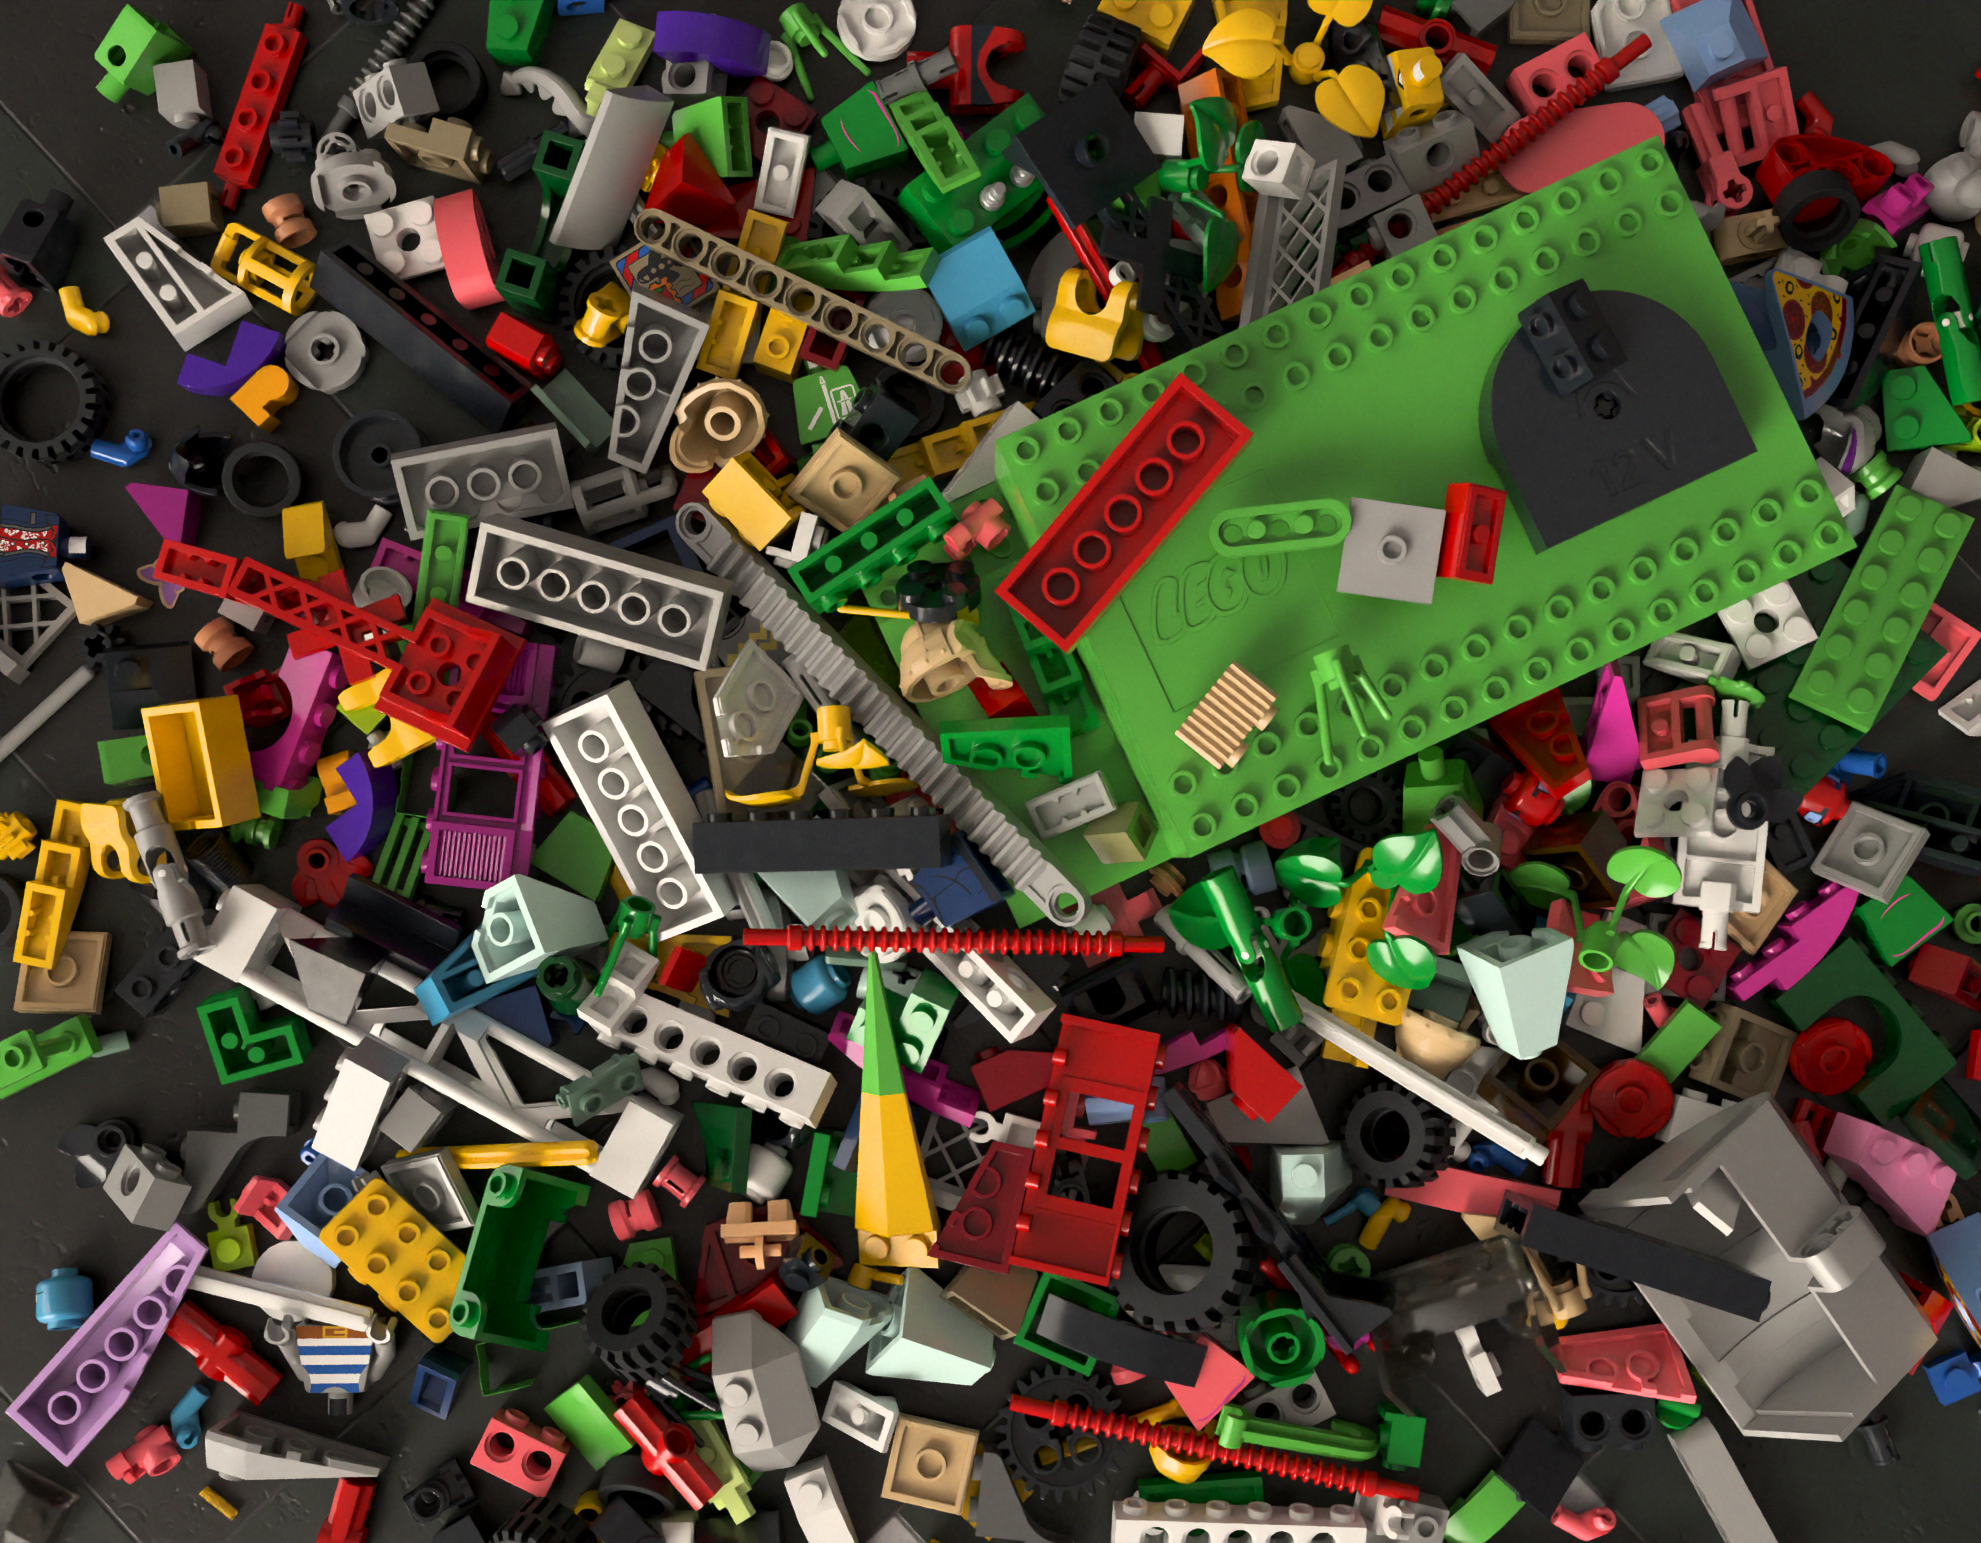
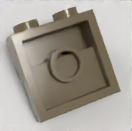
M448 117L447 121L433 118L429 132L425 127L409 121H405L403 126L391 122L388 123L384 138L406 164L482 185L485 174H490L494 166V150L487 149L485 137L476 135L474 130L471 129L472 125L464 120L455 117Z
M1716 1001L1715 1007L1708 1010L1707 1013L1716 1018L1721 1023L1722 1028L1688 1064L1691 1069L1688 1077L1744 1100L1764 1092L1771 1093L1775 1097L1790 1057L1792 1045L1799 1033L1741 1008Z

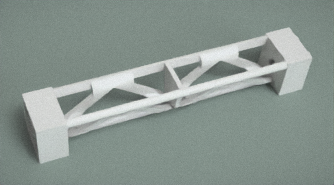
M262 884L233 885L232 889H226L216 904V910L219 912L212 925L205 927L209 939H214L217 947L208 953L194 957V960L236 983L240 982L355 1046L365 1036L375 1040L410 1060L408 1075L531 1142L590 1140L556 1121V1119L572 1118L569 1107L562 1109L557 1101L523 1102L492 1047L488 1036L490 1035L572 1081L583 1075L591 1079V1071L475 1008H471L443 1021L426 1050L385 1028L386 1023L429 1020L420 1001L415 1006L356 1010L347 1027L308 1010L301 982L273 967L271 964L284 941L292 954L288 939L340 936L325 930L323 925L301 914L302 906ZM385 960L378 972V975L414 995H416L414 989L423 981ZM456 1031L481 1080L442 1059ZM643 1092L637 1096L630 1093L596 1114L622 1113L604 1147L598 1146V1153L600 1155L598 1161L589 1165H575L588 1172L593 1178L632 1199L647 1186L685 1116Z

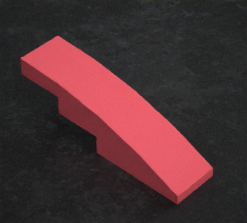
M1393 1154L1397 1159L1401 1157V1155ZM1449 1165L1445 1171H1436L1439 1178L1433 1182H1424L1425 1186L1418 1188H1385L1384 1193L1386 1196L1460 1213L1466 1211L1498 1215L1506 1189L1557 1206L1560 1205L1562 1190Z

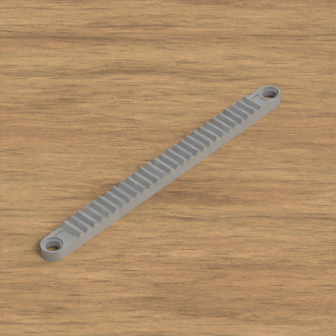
M691 502L684 504L679 509L675 520L676 530L680 537L707 564L706 569L708 571L716 573L720 578L735 582L733 595L740 598L739 603L748 607L751 610L750 614L762 621L761 626L774 633L773 638L782 642L785 645L784 649L796 656L795 661L807 667L806 672L818 679V685L827 688L830 691L829 696L838 700L841 705L851 708L852 720L864 726L863 731L866 734L872 735L878 746L886 749L888 757L896 759L898 762L897 766L909 773V779L919 783L921 791L929 794L932 797V802L944 809V814H950V818L956 821L955 826L967 833V839L977 843L979 851L988 855L991 858V863L1002 869V875L1005 878L1012 879L1014 887L1017 890L1023 891L1051 921L1059 926L1069 927L1085 919L1092 907L1091 895L1086 887L969 767L943 763L940 737L754 547L749 546L741 539L738 530L725 517L717 514L710 506V503ZM696 511L701 512L706 520V527L701 534H697L691 528V517ZM1062 893H1070L1077 899L1078 911L1075 915H1068L1061 910L1059 897Z

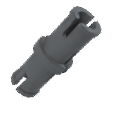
M948 46L918 62L914 59L907 62L908 67L881 80H877L876 86L884 104L888 106L916 91L922 93L928 90V85L959 72L960 68L954 53L951 54L952 49Z

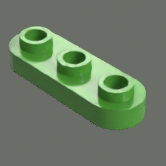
M1332 498L1224 510L1216 515L1210 525L1209 538L1213 548L1219 554L1231 558L1327 548L1340 544L1347 537L1351 529L1352 519L1348 508L1342 502ZM1322 516L1332 517L1336 523L1335 529L1331 532L1321 531L1318 527L1319 518ZM1276 521H1283L1288 525L1289 532L1284 537H1276L1271 533V525ZM1229 526H1236L1241 530L1242 537L1237 542H1228L1224 538V530Z

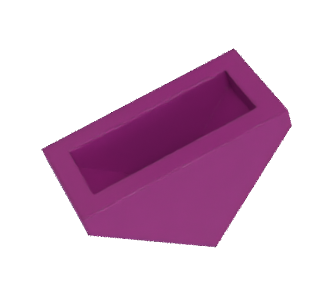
M130 483L125 487L163 538L196 547L203 496L186 489Z

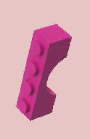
M289 647L278 675L288 687L292 698L293 709L289 726L284 735L274 745L264 750L249 752L254 779L263 781L264 788L271 791L274 790L275 786L287 790H300L306 786L312 768L320 757L321 745L327 730L335 719L336 707L339 702L338 696L348 685L341 655L329 650H323L295 660Z

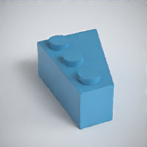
M482 923L476 929H481ZM474 930L414 991L432 1026H435L536 978L538 969L536 968L486 984L471 946L475 933Z

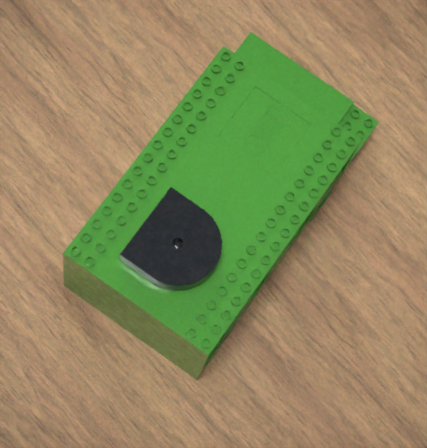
M1659 135L996 440L995 482L948 503L960 523L962 522L960 517L964 510L975 501H979L983 505L992 498L1004 510L1003 520L1011 526V530L1006 538L991 551H987L978 543L972 549V552L963 559L974 564V572L980 578L982 598L977 606L979 612L977 632H979L980 637H985L990 651L999 663L1003 662L1026 694L1039 716L1050 715L1007 605L994 592L999 586L996 579L1009 574L1180 372L1253 433L1251 444L1072 652L1101 725L1097 729L1071 739L1073 782L1103 769L1117 802L1140 801L1159 829L1146 860L1139 862L1102 863L1084 838L1089 822L1042 841L1057 859L1086 887L1091 896L1171 858H1191L1857 547ZM1583 278L1589 290L1594 294L1597 304L1611 330L1618 337L1620 346L1629 361L1583 384L1571 393L1562 396L1559 394L1520 323L1518 314L1547 293ZM1470 482L1507 491L1493 585L1436 577L1431 605L1336 592L1344 540L1336 546L1231 558L1219 554L1213 548L1209 538L1210 525L1216 515L1224 510L1332 498L1342 502L1349 510L1350 498L1356 497L1444 510L1447 488L1451 483ZM1322 516L1319 518L1318 527L1321 531L1331 532L1335 529L1336 523L1332 517ZM1276 521L1270 527L1271 533L1279 538L1286 536L1289 532L1288 525L1283 521ZM1229 526L1224 530L1223 535L1228 542L1234 543L1241 539L1242 532L1236 526ZM943 540L935 544L931 541L918 549L919 554L908 564L901 567L894 565L883 572L881 581L869 589L862 590L869 606L899 610L895 587L898 580L908 573L907 566L917 560H927L932 564L954 562L943 548L946 541ZM874 616L900 671L903 636L909 627L915 623V620ZM1349 645L1353 656L1359 654L1364 670L1392 713V718L1390 720L1383 718L1356 677L1357 682L1352 684V688L1370 732L1367 738L1361 737L1342 689L1330 692L1328 684H1325L1333 763L1326 765L1321 745L1315 687L1309 672L1317 669L1313 657L1328 650ZM1235 660L1279 695L1273 704L1280 710L1263 731L1254 726L1243 741L1250 747L1233 768L1224 763L1218 769L1176 736L1175 733ZM968 685L945 697L930 702L915 703L922 720L939 737L940 721L989 719ZM1000 767L993 772L970 768L1040 840L1024 803L1067 784L1058 783L1057 776L1038 773L1036 779L1021 777V770ZM1005 878L1016 893L1006 901L1019 929L1047 917L1023 891L1017 890L1014 887L1012 879ZM1062 893L1059 897L1061 910L1078 902L1075 896L1070 893Z

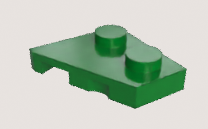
M1924 365L1887 371L1882 381L1888 453L1972 443L1971 434Z

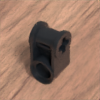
M620 1493L589 1525L590 1529L603 1543H664L658 1530Z

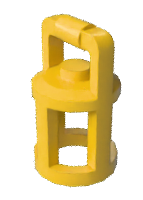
M238 222L227 225L213 254L214 256L210 264L211 269L224 279L294 316L303 314L318 294L309 287L316 264ZM242 234L255 242L241 253L238 261V275L228 271L226 265L235 250L239 235ZM276 254L298 265L293 273L274 263ZM267 280L284 289L282 298L260 287L261 284ZM297 291L302 292V296L295 302Z

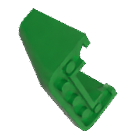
M501 1165L492 1172L486 1185L450 1309L449 1320L454 1333L473 1340L545 1353L551 1332L540 1328L536 1322L535 1314L540 1315L542 1306L527 1303L550 1221L565 1224L567 1216L563 1214L573 1206L586 1207L591 1186L512 1165Z

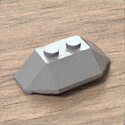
M751 1309L714 1316L712 1319V1379L733 1453L754 1473L794 1467L819 1430L821 1423L800 1347L777 1328L761 1319L762 1316L758 1312Z

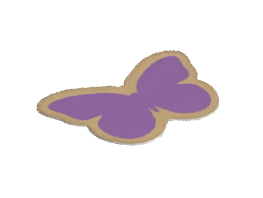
M158 559L153 564L138 568V577L146 583L158 585L161 602L166 608L172 609L179 598V593L183 592L185 587L152 578Z

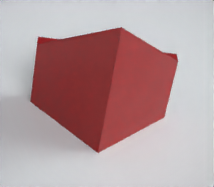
M689 132L684 134L663 155L644 210L655 208L689 224L710 225L736 203V200ZM656 221V222H654V223H664V222H663V221Z

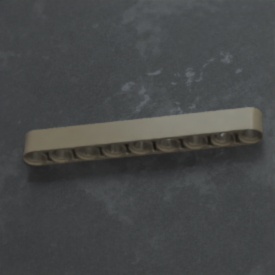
M655 208L645 209L635 219V235L638 240L654 252L946 393L953 395L961 394L968 390L972 384V368L963 356L662 210ZM656 221H663L665 223L663 236L658 240H650L648 238V229L651 224ZM692 239H701L703 244L701 253L695 258H687L684 251L686 244ZM729 257H738L740 267L737 273L732 276H724L721 270L722 263ZM768 274L776 275L778 282L776 289L770 294H761L758 289L760 279ZM804 292L813 293L815 303L812 309L807 312H798L795 308L796 298ZM840 310H848L852 313L850 326L845 330H835L832 327L833 316ZM876 328H885L890 334L889 342L882 348H872L869 345L871 332ZM919 345L926 348L927 358L922 365L913 367L906 363V353L911 347ZM954 363L960 364L964 367L965 371L962 381L955 385L945 383L942 375L946 366Z

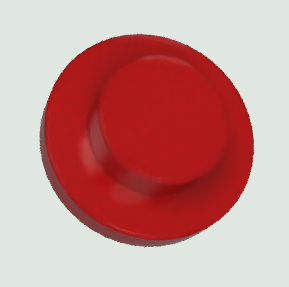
M1290 811L1260 825L1259 832L1262 840L1268 846L1275 849H1285L1292 846L1298 840L1301 825L1298 817Z

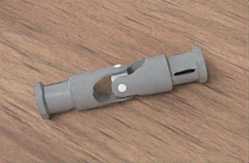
M160 792L140 793L126 799L122 803L123 809L130 812L137 831L134 839L151 883L158 890L159 907L166 926L172 927L180 950L177 952L179 960L198 957L216 948V942L214 939H209L203 923L202 916L205 912L198 894L188 882V868L172 824L166 823L159 801L162 799ZM166 850L172 854L175 863L157 865L158 857Z

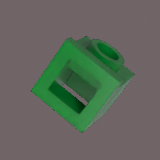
M1378 1402L1377 1411L1384 1419V1422L1378 1423L1376 1428V1435L1380 1445L1379 1452L1383 1457L1382 1466L1394 1471H1406L1407 1466L1420 1468L1426 1417L1419 1408Z

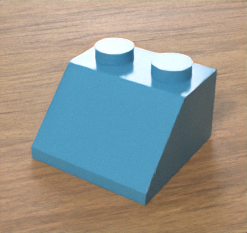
M990 226L939 255L941 261L928 288L964 352L1036 312L1020 277Z

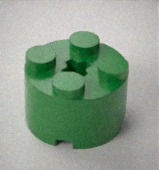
M1283 1289L1266 1290L1256 1294V1298L1250 1307L1239 1308L1241 1316L1235 1322V1336L1244 1363L1252 1375L1268 1382V1385L1277 1388H1288L1304 1383L1314 1374L1313 1370L1318 1365L1320 1359L1321 1361L1323 1360L1325 1354V1338L1315 1316L1307 1321L1300 1295L1296 1291Z

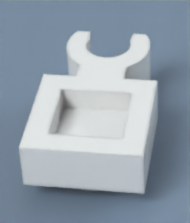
M983 1110L976 1111L975 1117L986 1120L989 1129L984 1134L970 1132L969 1138L974 1142L985 1143L992 1139L1035 1150L1034 1142L1037 1130L1040 1129V1121L1006 1112L1003 1123L996 1121L991 1113Z
M1465 1318L1453 1323V1329L1463 1348L1462 1352L1477 1387L1486 1397L1501 1391L1502 1389L1496 1378L1502 1375L1500 1366L1492 1351L1486 1353L1483 1350L1472 1322L1469 1323L1468 1319Z
M1357 1490L1353 1508L1360 1510L1369 1531L1375 1535H1387L1391 1539L1409 1540L1410 1535L1401 1528V1519H1414L1415 1513L1411 1508L1396 1506L1397 1499L1378 1494H1375L1373 1498L1364 1497Z

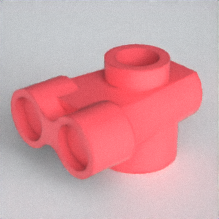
M992 498L983 505L979 501L970 504L960 517L962 522L955 524L943 535L946 541L943 548L947 555L955 562L963 560L968 556L978 543L987 551L997 547L1011 530V526L1003 520V508Z
M164 1424L160 1427L158 1425H150L142 1429L135 1436V1444L126 1450H121L107 1460L105 1464L110 1474L116 1480L123 1478L125 1482L132 1484L147 1472L151 1477L168 1472L178 1464L181 1456L176 1449L178 1445L173 1437L172 1428Z

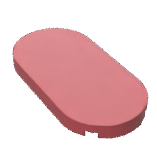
M1619 102L1574 109L1573 113L1565 112L1564 120L1556 119L1553 128L1545 127L1546 133L1544 135L1537 133L1535 142L1527 141L1526 149L1518 148L1515 157L1508 155V162L1506 164L1499 162L1498 170L1501 178L1507 185L1509 184L1517 193L1527 196L1654 136L1659 135L1664 146V129L1658 117L1651 110L1636 103ZM1528 116L1511 125L1504 135L1508 137L1511 128L1519 129V122L1521 120L1528 122Z

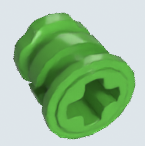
M260 812L261 817L230 825L229 838L233 843H238L241 839H245L247 844L253 846L262 843L265 849L273 850L282 833L283 819Z

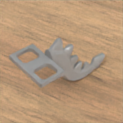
M527 66L513 73L508 71L503 73L500 86L502 95H521V85L529 93H533L536 84L539 95L543 100H547L552 96L555 98L552 105L553 112L556 115L567 116L569 134L573 138L584 134L588 139L596 117L586 114L587 105L563 77L551 70L538 66Z

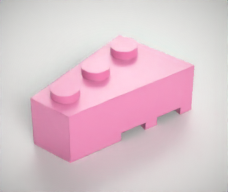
M1840 1112L1836 1115L1823 1151L1852 1181L1858 1182L1867 1191V1196L1890 1215L1888 1218L1895 1225L1928 1238L1927 1235L1935 1232L1961 1162L1879 1126Z

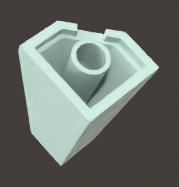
M847 870L758 872L760 877L790 911L807 927L813 925L815 930H820L821 925H825L827 930H832L833 926L837 925L839 930H844L845 926H850L859 917Z
M515 874L485 891L481 907L486 909L481 929L475 930L471 946L486 984L536 969L549 956L567 955L573 957L580 955L609 940L594 901L525 875Z
M1550 927L1534 928L1531 931L1532 936H1510L1509 930L1493 931L1456 946L1498 1047L1520 1060L1536 1058L1541 1055L1543 1050L1557 1045L1574 952V941L1572 937Z
M1330 1140L1329 1143L1324 1145L1269 1143L1270 1198L1291 1225L1313 1224L1352 1183V1168H1350L1346 1161L1350 1154L1349 1152H1342L1340 1144L1346 1140Z
M908 1267L901 1274L904 1276L903 1285L891 1284L887 1297L892 1302L890 1305L894 1314L891 1321L869 1340L865 1373L872 1376L972 1386L985 1373L990 1372L996 1358V1351L993 1349L994 1334L941 1299L939 1296L944 1289L918 1267Z
M829 1276L827 1282L814 1289L803 1291L797 1304L798 1314L790 1319L784 1335L800 1347L809 1384L811 1387L817 1388L889 1323L894 1313L887 1295L873 1290L860 1289L846 1281Z

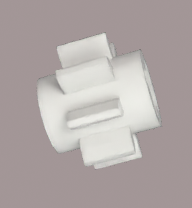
M985 369L973 371L972 384L968 390L961 394H955V399L962 414L971 411L974 418L994 413L1002 407L999 398L1005 395V389L998 374L988 377Z

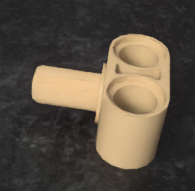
M1773 209L1724 218L1723 222L1710 233L1711 245L1721 266L1777 256L1780 250L1788 246L1783 241L1777 228L1780 224L1779 216L1772 215Z

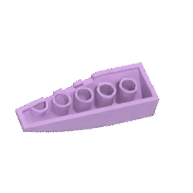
M176 1221L170 1231H167L8 1407L5 1413L66 1467L70 1466L128 1401L209 1248L184 1225Z

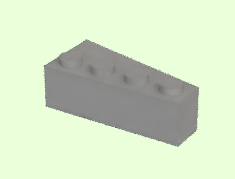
M635 282L632 289L608 459L646 474L710 328V316Z

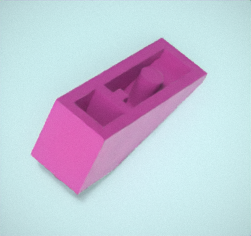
M1616 659L1604 665L1579 744L1590 770L1592 780L1611 783L1622 781L1630 784L1634 770H1640L1642 765L1640 763L1639 743L1619 663Z

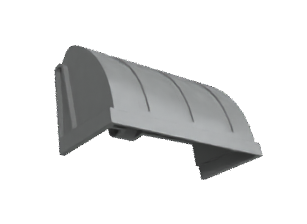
M1764 1092L1749 1097L1708 1117L1641 1160L1609 1188L1592 1190L1578 1203L1585 1215L1735 1263L1772 1281L1770 1286V1303L1767 1309L1762 1312L1759 1322L1634 1282L1744 1436L1843 1442L1939 1340L1933 1332L1929 1315L1883 1252L1886 1248V1243L1860 1206L1848 1203L1771 1093ZM1719 1167L1742 1197L1734 1229L1728 1236L1697 1212L1686 1193H1693Z

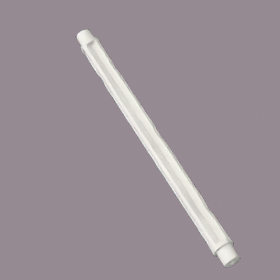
M1292 990L1304 1015L1300 1022L1305 1024L1307 1028L1523 1160L1528 1158L1539 1166L1543 1164L1550 1150L1537 1143V1138L1501 1116L1490 1112L1483 1105L1414 1063L1398 1056L1396 1052Z

